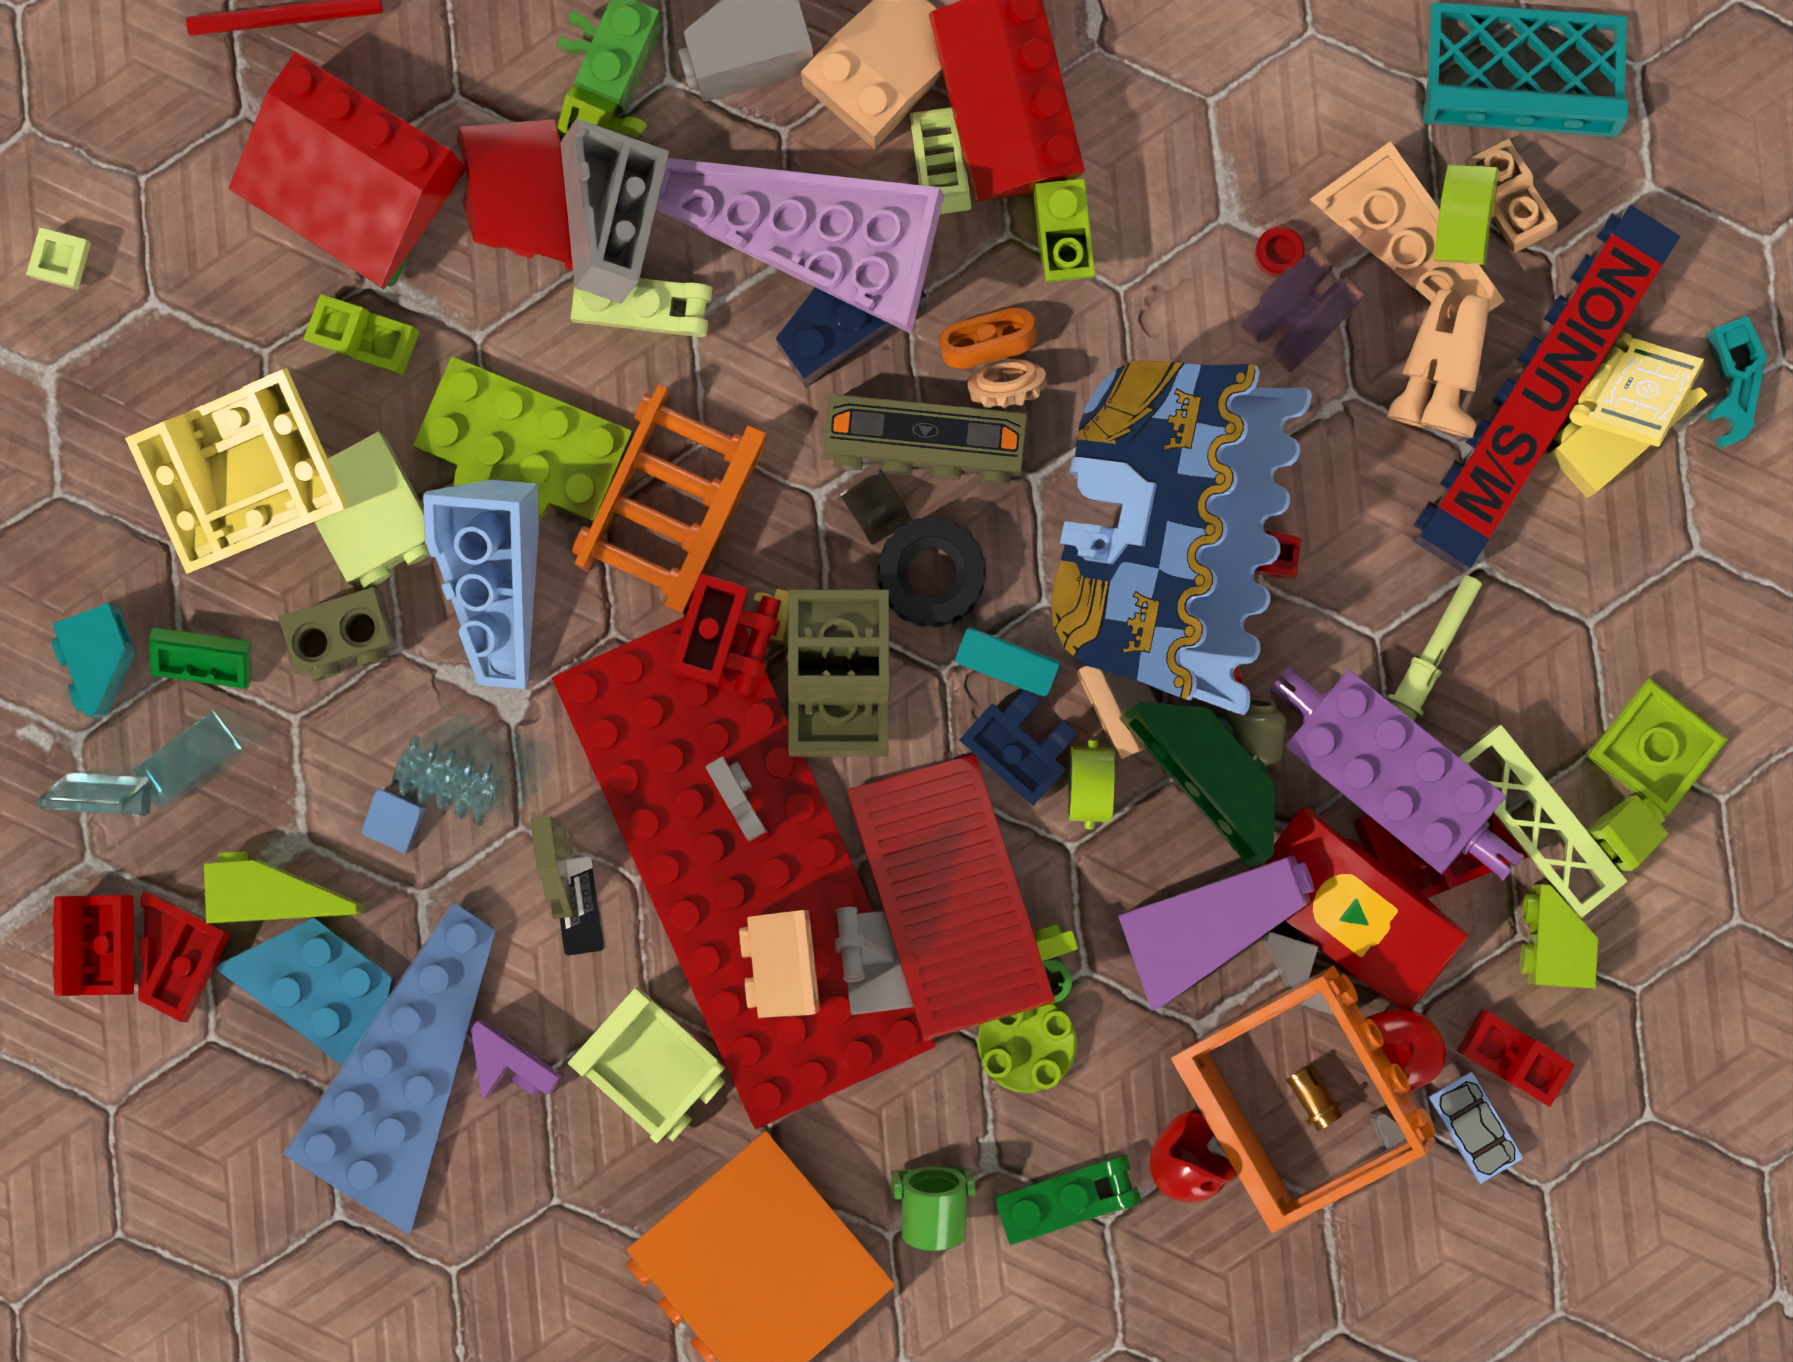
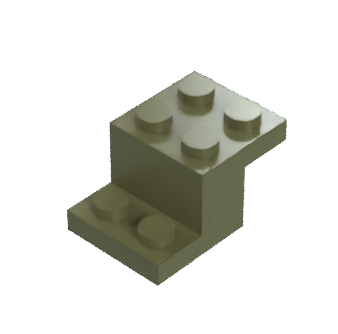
M789 590V757H888L889 590Z

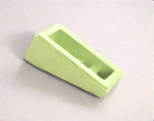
M952 108L910 113L919 185L940 187L944 194L940 214L970 210L972 206L967 170ZM951 127L952 134L923 138V131ZM954 147V152L925 156V151ZM954 167L957 169V172L928 176L927 172Z

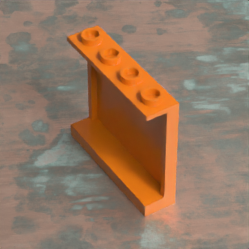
M767 1131L758 1135L747 1147L637 1241L625 1249L632 1257L625 1263V1266L643 1287L651 1281L664 1296L657 1304L675 1326L684 1320L697 1336L690 1341V1344L705 1362H713L716 1359L718 1362H809L896 1286Z

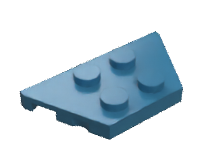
M318 918L309 919L222 962L217 967L219 972L340 1065H343L392 992L395 979L394 976Z

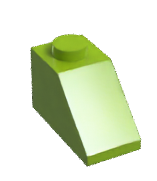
M1638 795L1627 796L1586 828L1587 832L1619 871H1633L1668 835L1661 825L1665 821L1662 812L1649 798L1646 797L1641 800Z

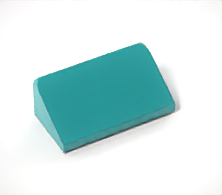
M971 627L966 629L955 658L959 665L1040 696H1047L1049 694L1060 665L1057 660Z

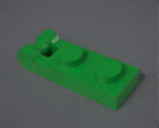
M1127 1154L1118 1155L994 1196L1009 1245L1011 1246L1142 1203L1138 1187L1132 1188L1127 1172L1131 1169ZM1108 1177L1113 1194L1099 1198L1094 1181Z

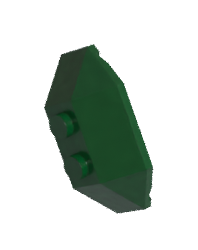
M1143 701L1138 702L1119 717L1120 721L1134 734L1226 842L1237 852L1249 869L1266 862L1274 855L1275 784L1267 776L1268 769L1263 761L1255 754L1246 752L1234 738V729L1226 719L1220 715H1214L1209 708Z

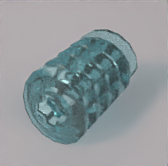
M414 735L399 758L392 778L391 788L399 782L400 796L406 798L411 796L418 788V803L427 805L436 796V808L442 812L447 811L455 802V817L464 819L473 810L474 824L483 826L495 805L503 783V776L498 781L493 780L494 765L490 763L487 764L480 774L475 773V758L472 756L461 767L457 766V751L451 749L442 760L439 759L438 743L432 742L423 753L419 751L420 736Z

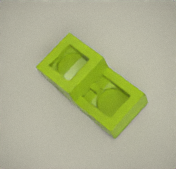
M1448 165L1440 204L1434 261L1486 265L1490 219L1494 218L1499 168Z
M320 294L303 340L367 365L404 376L420 331L411 325L370 313L363 307Z

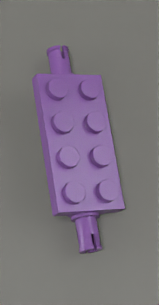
M1291 667L1287 668L1281 674V677L1296 689L1294 692L1279 680H1276L1270 692L1278 696L1304 717L1302 720L1303 725L1285 747L1441 875L1461 852L1464 855L1470 852L1496 873L1502 881L1509 876L1512 869L1499 860L1497 855L1502 856L1514 867L1522 860L1524 856L1521 853L1516 852L1488 829L1491 824L1487 821L1505 800L1506 796L1352 671L1348 670L1329 693L1326 692L1323 695L1296 674Z

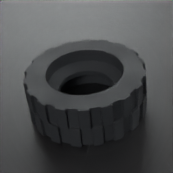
M929 516L928 519L921 520L919 517L911 520V523L897 528L895 533L890 538L888 537L883 545L884 548L878 560L880 590H889L890 609L894 610L906 622L910 621L920 627H944L945 624H953L961 620V617L969 613L975 607L978 599H980L986 580V561L979 542L975 541L968 529H963L957 525V522L951 519L942 520L939 519V516ZM927 548L943 550L953 559L956 566V579L952 587L944 594L934 597L924 596L914 590L907 576L908 564L917 552Z

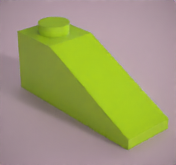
M248 851L218 853V863H204L206 923L364 914V904L264 861H248Z

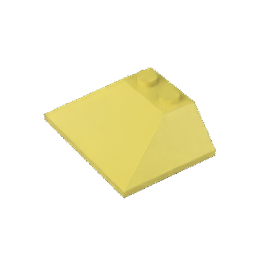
M287 368L243 386V388L196 409L125 438L186 574L349 507Z

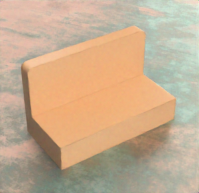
M1089 666L1080 668L1076 674L1111 747L1114 748L1118 762L1146 749L1120 721L1119 717L1140 701L1157 703L1149 686L1145 683Z

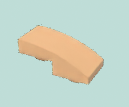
M1509 138L1465 160L1466 166L1499 168L1493 220L1513 253L1557 232V220L1533 186V174Z

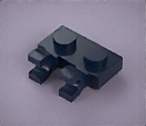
M1023 690L1004 713L992 703L959 740L1034 806L1066 770L1056 758L1076 737L1078 732L1063 720L1040 746L1019 725L1042 700L1034 693Z

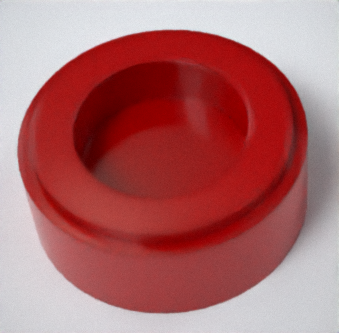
M1284 226L1272 227L1260 236L1255 246V261L1260 270L1265 274L1275 278L1287 277L1299 268L1304 259V242L1300 235L1291 228Z

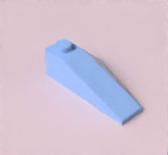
M486 480L426 491L423 494L425 543L430 556L435 557L444 579V583L441 586L446 600L451 599L461 626L458 632L477 684L526 689L529 679L539 536L538 483Z

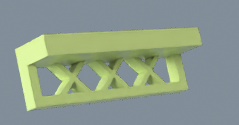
M1496 725L1482 735L1476 744L1458 758L1471 767L1468 763L1488 748L1502 766L1501 782L1488 781L1494 787L1500 788V791L1506 796L1505 800L1495 810V816L1557 893L1581 919L1628 881L1504 727ZM1509 776L1516 784L1508 783ZM1507 789L1521 790L1533 804L1532 821L1515 820L1505 810ZM1541 815L1547 823L1540 822ZM1519 826L1532 827L1530 840ZM1539 828L1553 829L1565 844L1564 861L1545 859L1538 851ZM1572 854L1579 862H1571ZM1550 865L1563 866L1562 879ZM1571 867L1584 868L1600 887L1582 903L1579 902L1569 889Z

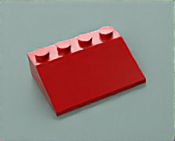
M294 52L266 93L228 189L384 290L466 170L464 164L450 149L297 52Z

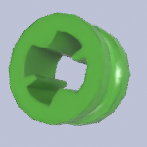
M1053 959L1042 961L1044 968H1047L1049 972L1055 973L1060 971L1062 973L1063 983H1057L1059 986H1062V989L1053 995L1055 1003L1060 1002L1068 996L1072 987L1070 971L1059 961Z

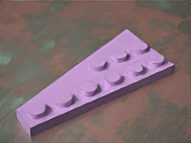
M668 158L656 210L912 334L944 194L940 187Z

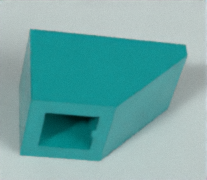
M110 603L52 624L57 636L51 639L53 651L60 665L68 666L73 683L68 685L72 703L78 712L84 711L86 717L100 719L108 715L136 655V650L121 609Z

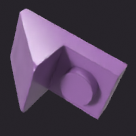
M485 1020L476 1021L471 1028L483 1099L491 1095L508 1069L515 1072L511 1080L534 1096L540 1090L546 1095L552 1093L563 1078L562 1074Z

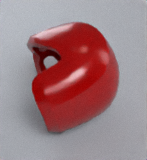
M1393 1009L1378 1012L1365 1018V1020L1371 1019L1380 1030L1384 1040L1382 1049L1390 1063L1398 1064L1405 1073L1410 1086L1407 1092L1422 1088L1441 1073L1446 1060V1047L1440 1031L1427 1016L1414 1010Z
M1190 1110L1176 1116L1157 1137L1150 1152V1172L1154 1183L1163 1194L1176 1201L1187 1203L1205 1201L1220 1193L1224 1185L1231 1181L1236 1173L1228 1158L1214 1154L1208 1149L1207 1145L1214 1136V1133L1201 1111Z

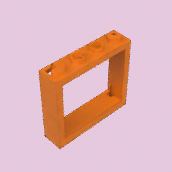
M1334 965L1183 1046L1170 1058L1271 1234L1427 1155L1436 1142L1433 1137L1435 1135V1127L1430 1116L1423 1108H1416L1407 1092L1410 1086L1405 1073L1398 1064L1390 1063L1382 1049L1384 1040L1380 1030L1371 1019L1365 1020L1355 1003L1358 1001V995L1353 984L1347 976H1340ZM1321 992L1407 1140L1292 1198L1208 1052Z

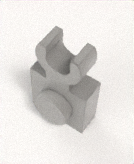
M721 757L705 766L747 840L750 842L766 833L765 827L745 794V791L752 788V785L738 761L729 766L726 759Z

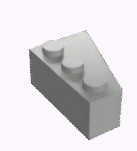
M576 118L560 142L575 288L622 304L639 282L669 151Z

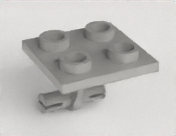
M844 907L836 910L839 938L835 939L836 952L842 956L843 979L848 984L851 1015L913 1007L884 911L857 914L858 911L855 907Z

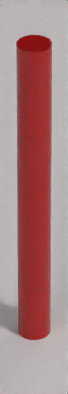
M325 0L188 16L186 17V26L189 36L383 14L382 0Z

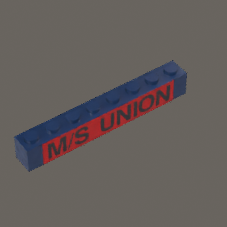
M1629 205L1619 216L1613 212L1608 216L1596 235V238L1602 241L1599 249L1593 257L1586 253L1570 276V279L1576 282L1573 290L1567 298L1560 294L1545 315L1544 320L1550 323L1547 331L1541 339L1533 336L1519 356L1518 361L1524 364L1521 372L1515 381L1507 377L1494 395L1491 402L1498 405L1495 413L1489 422L1481 418L1476 424L1473 438H1467L1465 443L1472 447L1463 463L1455 459L1442 477L1439 484L1446 488L1437 504L1429 500L1416 518L1413 526L1420 529V531L1413 540L1414 543L1462 573L1472 567L1681 237L1680 235L1632 205Z

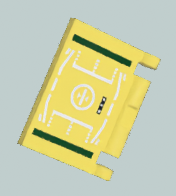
M1620 331L1578 399L1579 405L1574 406L1569 415L1573 423L1580 426L1587 424L1660 447L1703 368L1704 359L1635 339L1628 333Z

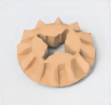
M1005 359L990 363L974 373L967 383L971 400L979 404L982 403L987 408L998 405L1005 409L1013 404L1022 406L1025 400H1035L1039 397L1040 392L1047 388L1045 370L1038 364L1022 359Z

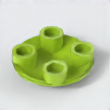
M1055 1003L981 1024L978 1032L977 1047L985 1072L995 1082L1015 1092L1035 1093L1054 1087L1068 1073L1076 1055L1077 1038L1070 1017L1061 1006Z

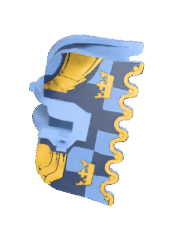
M1152 360L1132 361L1117 368L1108 375L1095 389L1087 402L1079 424L1075 457H1072L1069 469L1070 474L1074 476V479H1077V487L1083 496L1097 502L1122 505L1118 529L1064 521L1060 544L1065 546L1054 579L1051 599L1053 625L1064 649L1085 666L1145 683L1183 699L1191 700L1194 697L1244 715L1249 710L1250 692L1245 685L1235 680L1234 670L1240 664L1252 663L1260 653V642L1256 636L1245 631L1244 621L1249 615L1264 612L1270 603V593L1266 587L1256 583L1254 571L1259 566L1272 564L1280 554V543L1277 538L1264 531L1263 524L1268 517L1283 514L1290 504L1289 492L1286 488L1274 482L1273 475L1279 467L1291 466L1300 455L1298 441L1285 434L1283 425L1289 418L1302 416L1308 410L1312 395L1307 388L1256 387L1260 372L1258 366L1252 364L1202 365Z

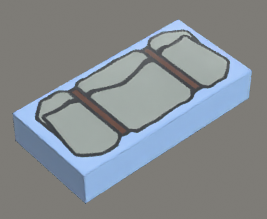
M1471 1071L1466 1072L1427 1096L1478 1183L1485 1182L1523 1159Z

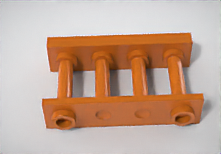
M658 384L653 395L646 392L641 399L634 417L640 424L591 528L582 527L573 545L572 553L578 555L574 564L586 572L589 571L594 558L662 588L661 594L668 597L664 604L667 609L685 617L699 574L706 575L768 438L766 433L749 425L743 436L735 433L731 437L666 407L670 398L668 389ZM657 424L725 455L724 460L729 462L730 465L723 480L721 481L717 478H714L713 481L707 480L646 452L645 449ZM638 469L704 499L703 505L709 507V510L702 525L695 522L692 526L687 525L624 496L635 470ZM615 513L682 543V549L689 553L681 570L675 567L671 571L604 541L603 539Z

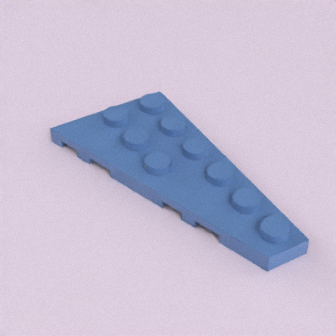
M454 902L450 904L283 1152L284 1156L408 1235L412 1231L495 934V929Z

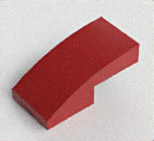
M1484 1009L1480 1010L1456 1050L1487 1071L1548 1107H1551L1575 1064L1547 1046L1528 1037Z

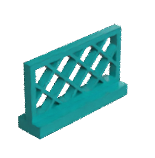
M1432 2L1429 14L1426 100L1423 105V124L1618 137L1628 119V100H1625L1627 16ZM1441 18L1461 20L1471 33L1454 45L1441 32ZM1496 22L1509 23L1520 35L1504 49L1486 31ZM1544 26H1556L1568 38L1553 53L1535 35ZM1574 28H1582V29H1580V30L1577 32ZM1593 29L1614 31L1613 47L1602 56L1583 38ZM1476 38L1495 56L1479 70L1461 53ZM1524 42H1527L1544 59L1529 73H1526L1510 56ZM1574 45L1593 63L1577 77L1558 59ZM1440 46L1446 52L1442 57H1440ZM1612 57H1613V67L1607 62V61L1610 60ZM1451 59L1470 76L1460 86L1439 84V69ZM1500 62L1519 80L1509 89L1495 88L1485 77ZM1548 66L1567 83L1558 93L1545 92L1533 80ZM1599 69L1612 83V97L1593 95L1582 82ZM1476 83L1479 87H1471V86ZM1525 86L1528 91L1521 89ZM1572 90H1574L1577 94H1569V93H1570Z

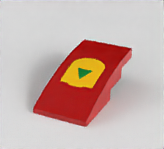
M1311 808L1300 809L1274 843V855L1266 862L1257 866L1259 867L1291 855H1295L1298 864L1305 863L1314 885V891L1308 893L1311 902L1285 921L1324 953L1400 1009L1412 1010L1470 937L1397 871H1388L1353 839H1344Z

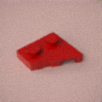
M143 891L140 897V907L145 908L144 937H139V958L142 961V972L139 975L138 1001L179 1022L188 1023L231 933L213 923H206L205 919L151 892Z

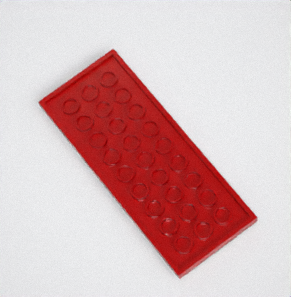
M685 616L551 678L754 1130L931 1050L936 1045L933 1038L930 1041L923 1040L913 1007L851 1015L848 984L843 979L842 956L836 952L835 939L839 938L836 910L844 907H855L858 911L857 914L875 912L805 757H789V721L766 671L763 679H757L752 697L733 691L739 672L725 668L719 688L671 673L670 666L683 628ZM738 626L731 653L744 656L750 638L746 627ZM721 757L726 759L729 766L738 761L752 785V788L745 791V794L767 832L750 842L745 837L734 815L705 766ZM809 910L820 1010L816 1014L758 1018L757 1007L748 1008L745 978L754 977L752 957L742 958L739 928L748 927L747 917Z

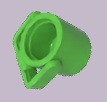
M928 1166L891 1171V1191L894 1199H902V1238L905 1243L922 1250L940 1251L954 1248L965 1241L967 1196H975V1180L969 1168Z

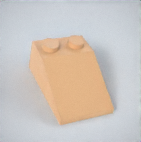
M873 0L840 29L801 71L803 87L876 150L943 75L928 15L931 11L936 10V8L927 0Z
M809 910L747 917L748 927L739 928L742 958L752 957L754 977L745 978L748 1008L757 1007L758 1018L816 1014L820 1007Z

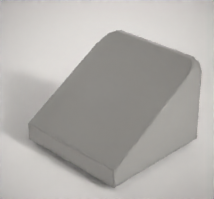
M1379 1111L1370 1113L1371 1116L1369 1118L1383 1151L1407 1140L1398 1124L1387 1115Z

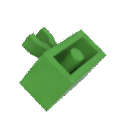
M610 0L598 28L593 27L583 15L571 11L568 17L569 24L581 28L585 37L592 39L590 43L583 39L570 41L560 36L556 44L559 50L568 54H586L574 80L576 86L618 104L616 110L625 114L663 28L659 10L635 0Z

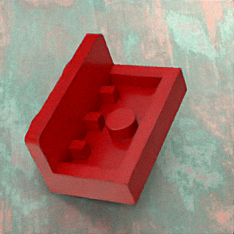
M133 895L56 896L54 898V914L52 919L54 928L53 978L55 996L134 994Z

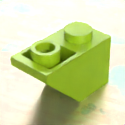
M1085 179L1035 184L1033 194L1045 283L1095 278Z
M1532 885L1531 894H1525L1522 907L1523 923L1530 924L1529 944H1522L1519 959L1520 973L1527 974L1526 984L1595 989L1598 938L1551 885Z

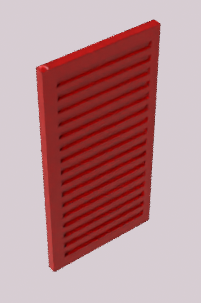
M975 754L855 788H849L847 790L848 798L923 1040L930 1041L938 1036L1055 1003Z

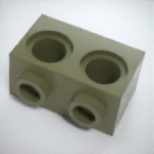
M374 587L278 616L295 674L303 677L310 675L312 682L334 677L340 674L338 666L356 660L359 667L382 662L388 659L386 651L398 648L381 591ZM361 617H371L375 624L373 636L366 642L357 643L352 636L353 624ZM323 631L327 637L326 650L318 657H309L305 650L307 637L313 632Z

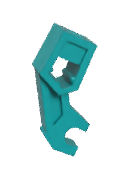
M1749 316L1714 328L1706 334L1720 377L1730 381L1727 396L1705 415L1707 423L1716 419H1724L1729 424V433L1714 440L1718 450L1744 440L1755 426L1753 420L1764 364L1768 357ZM1744 346L1748 355L1747 360L1751 363L1740 371L1735 369L1736 362L1732 360L1729 351Z

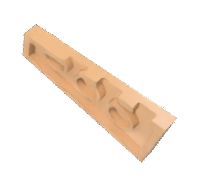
M1391 141L1310 198L1312 204L1430 303H1432L1437 292L1441 289L1457 292L1460 295L1461 302L1468 295L1487 298L1489 301L1488 314L1505 302L1479 264L1434 261L1440 209Z

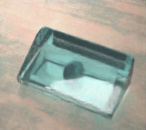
M212 710L135 767L133 771L154 806L164 809L241 752L242 748Z
M70 773L62 777L37 800V806H41L40 809L146 816V814H150L153 782L149 777Z

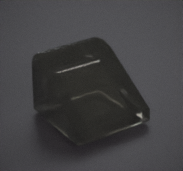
M882 469L840 494L843 502L872 545L894 533L901 525L905 526L912 520L906 505L882 472Z

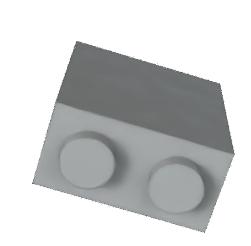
M721 0L683 31L687 47L678 49L689 91L699 88L702 102L800 76L801 71L813 59L812 45L799 0Z

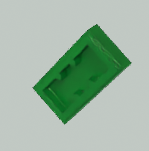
M152 628L148 638L151 676L243 689L249 688L252 680L251 641Z

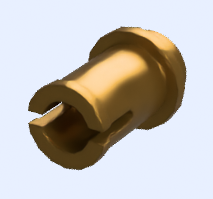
M1311 1064L1287 1078L1286 1082L1291 1086L1308 1114L1307 1124L1313 1123L1316 1130L1319 1131L1343 1117L1338 1108L1342 1104L1340 1100L1334 1102L1314 1069L1315 1066Z

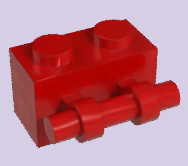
M700 573L672 659L671 673L719 688L725 668L739 672L733 691L752 697L757 679H763L767 664L763 663L770 638L777 635L780 621L776 620L782 601L763 595L757 613L745 610L744 607L749 594L747 587ZM739 625L752 629L744 656L730 652Z

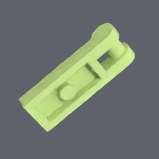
M639 278V282L621 304L577 289L574 286L570 319L575 323L706 337L709 321L704 319L706 303H711L713 287L700 283H677ZM673 300L686 301L685 317L671 316Z

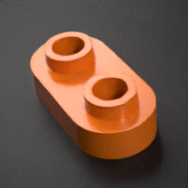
M1007 308L948 326L939 336V346L942 359L948 366L958 369H971L981 364L1024 353L1036 343L1038 335L1034 317L1029 311L1022 308Z

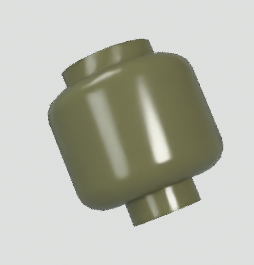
M1250 698L1249 710L1244 715L1229 710L1225 711L1223 718L1232 726L1235 732L1234 738L1246 752H1251L1258 756L1265 765L1278 763L1283 758L1287 719L1284 714L1276 710L1274 702Z

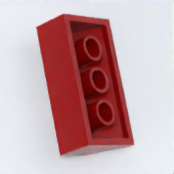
M961 0L931 11L928 15L975 203L1034 193L1035 184L1075 180L1085 172L1043 0Z

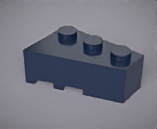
M815 287L778 334L776 342L778 349L806 388L896 326ZM923 290L917 313L927 307V296Z

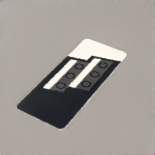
M590 857L566 860L574 917L560 918L564 953L569 956L602 951L603 940L592 860Z

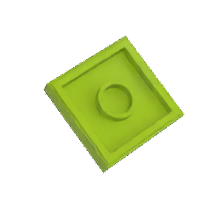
M1647 678L1587 753L1586 757L1634 795H1638L1641 800L1646 797L1649 798L1659 808L1663 816L1668 817L1728 739L1652 679Z

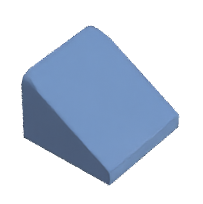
M377 788L361 834L407 854L427 809Z

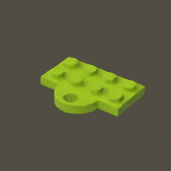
M451 356L413 447L456 465L454 486L486 480L538 483L539 521L545 515L550 505H553L594 522L634 433L627 428Z

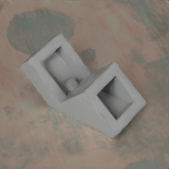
M1272 932L1266 933L1263 943L1287 989L1289 990L1309 979L1318 947ZM1321 992L1298 1004L1335 1016Z

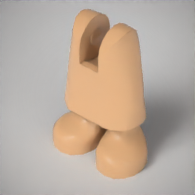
M1441 289L1437 292L1420 326L1402 372L1403 375L1410 377L1406 390L1390 405L1387 414L1388 418L1419 428L1431 429L1432 427L1449 434L1473 438L1476 424L1473 418L1460 408L1459 395L1460 390L1475 392L1488 316L1489 301L1487 298L1468 295L1461 302L1460 295L1455 291ZM1432 384H1435L1436 387L1433 396L1429 401V394L1431 391Z

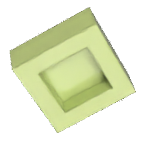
M39 227L26 275L37 280L78 290L91 243L83 238Z

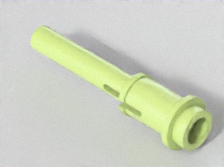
M1465 575L1420 659L1412 658L1411 665L1394 695L1389 694L1387 700L1412 721L1416 717L1422 718L1424 712L1421 710V707L1435 681L1441 675V671L1437 667L1482 586L1480 581L1471 576Z

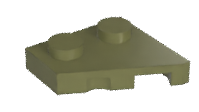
M551 816L532 818L530 821L536 867L540 881L543 884L546 899L551 900L553 919L574 917L566 860L574 859L570 829L566 830L560 821Z

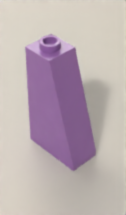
M1291 855L1119 915L1118 917L1151 1011L1161 1008L1309 904L1311 900L1308 893L1314 891V885L1306 864H1298L1295 855Z

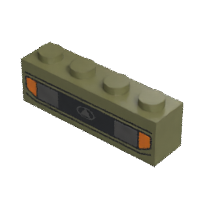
M829 394L824 458L833 460L834 468L844 470H862L863 463L883 465L882 472L893 475H911L912 468L932 470L931 477L937 479L960 480L961 473L981 475L980 482L1009 485L1010 478L1020 479L1027 413Z

